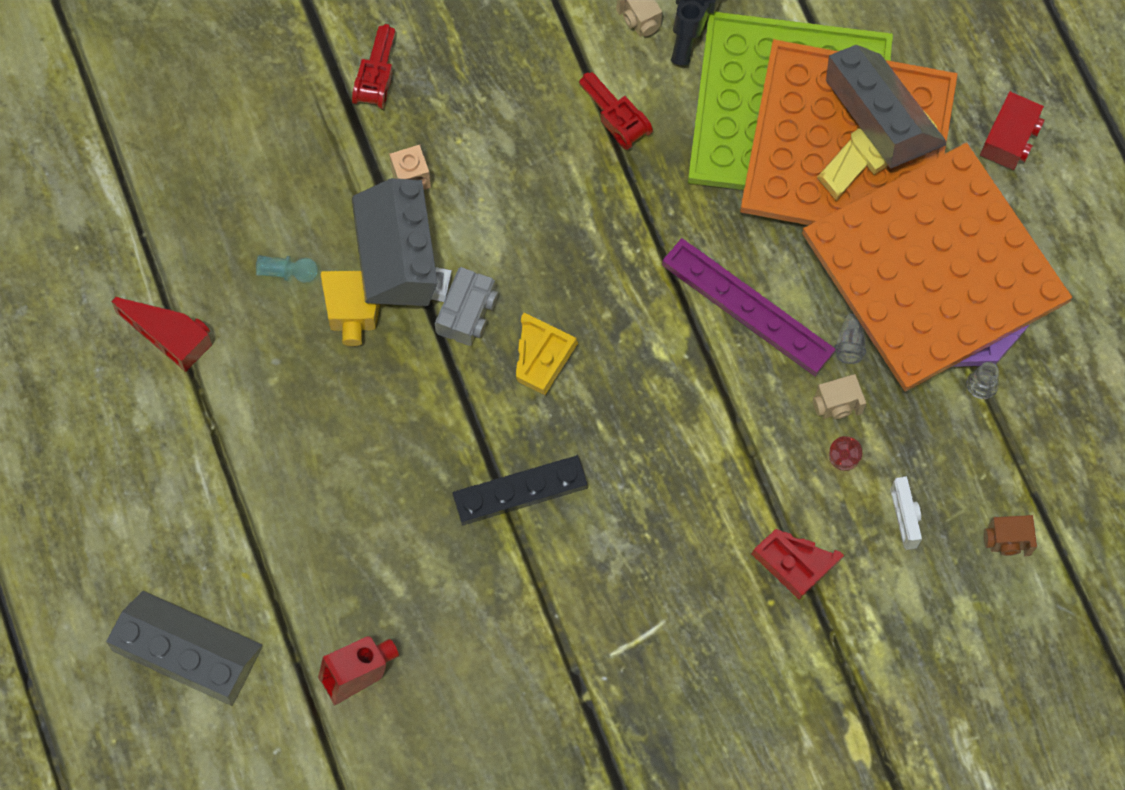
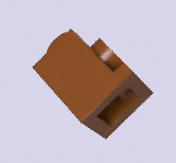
M1033 515L993 517L988 528L984 529L985 547L990 548L991 552L1001 551V555L1004 556L1019 554L1021 550H1024V557L1031 556L1037 548Z

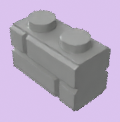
M462 267L458 268L436 319V333L468 346H472L475 337L481 338L487 320L483 319L487 309L493 310L499 294L495 291V280Z

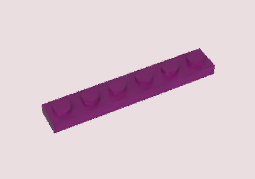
M683 238L679 240L663 259V267L816 377L834 355L836 349Z

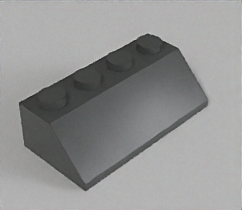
M856 44L829 55L827 83L890 168L946 146L947 141L881 54Z
M391 178L352 197V207L365 303L428 306L438 282L422 180Z
M142 591L121 612L106 641L113 652L230 706H233L263 647L262 644L145 591Z

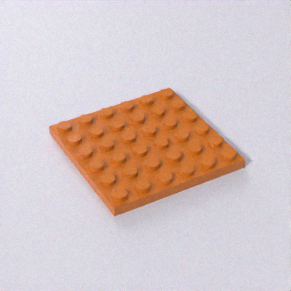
M773 39L740 212L810 225L945 154L946 146L896 167L890 168L887 166L875 175L866 166L836 201L817 176L848 143L851 133L860 128L826 81L829 55L839 51ZM886 60L947 141L958 73Z
M967 142L806 226L802 231L808 244L905 392L1070 303L1073 298Z

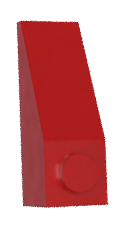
M115 297L111 301L115 312L184 372L212 346L208 334L210 330L198 318L193 321L184 313Z

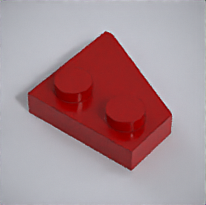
M775 529L751 553L799 600L844 557L840 551L834 550L831 553L815 547V542L804 538L797 539L790 533Z

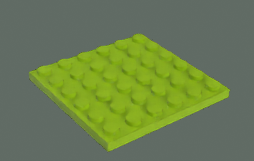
M709 13L688 183L744 190L773 39L834 51H841L857 44L877 52L885 60L891 61L893 34L730 13Z

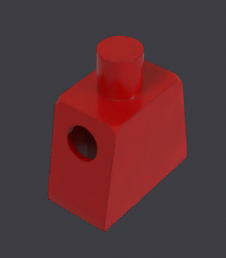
M367 636L324 656L318 678L335 706L383 678L386 663L399 657V653L391 639L375 645L373 639Z

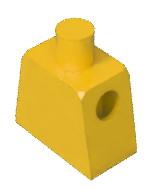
M321 271L330 330L342 331L343 345H361L362 330L376 329L381 304L365 303L361 271Z

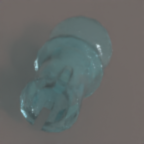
M262 255L257 257L256 275L284 277L285 281H289L290 275H294L298 281L305 283L314 280L318 273L316 263L309 258H300L293 263L291 262V256H287L286 259Z

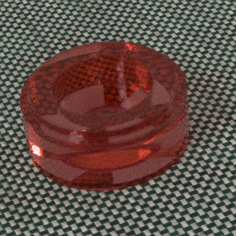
M839 437L830 446L829 460L839 470H852L861 460L862 447L852 437Z

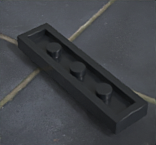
M576 455L452 492L461 525L464 526L588 489V484L579 457Z

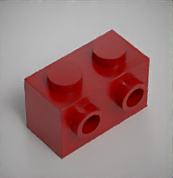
M1009 91L984 143L980 156L1015 170L1019 160L1025 162L1033 145L1027 143L1030 136L1034 135L1037 137L1045 119L1040 118L1044 106Z

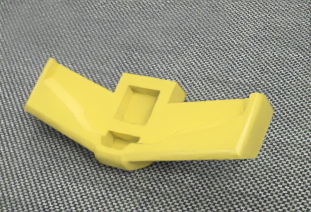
M860 127L851 133L848 143L817 178L837 201L866 166L875 175L887 167L888 164Z

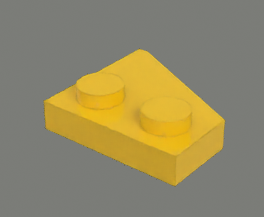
M523 313L521 316L522 332L521 339H519V361L517 362L516 379L519 383L546 395L578 345L576 337Z

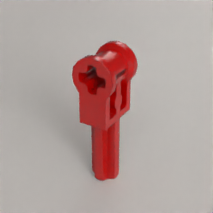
M388 24L378 27L370 60L361 59L359 71L354 82L352 104L364 102L378 105L379 109H384L393 75L392 64H388L396 33L395 28L390 27Z
M593 72L585 73L579 80L580 86L601 108V122L623 149L629 150L632 148L633 142L644 135L649 136L653 133V128L648 118L626 96L617 100Z

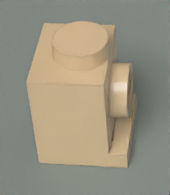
M617 0V13L619 15L623 14L630 29L634 27L639 37L642 35H652L661 27L662 10L655 0Z
M856 374L818 385L815 397H813L816 414L818 416L822 415L823 419L832 416L834 419H841L850 415L852 410L855 411L857 416L863 413L866 406Z

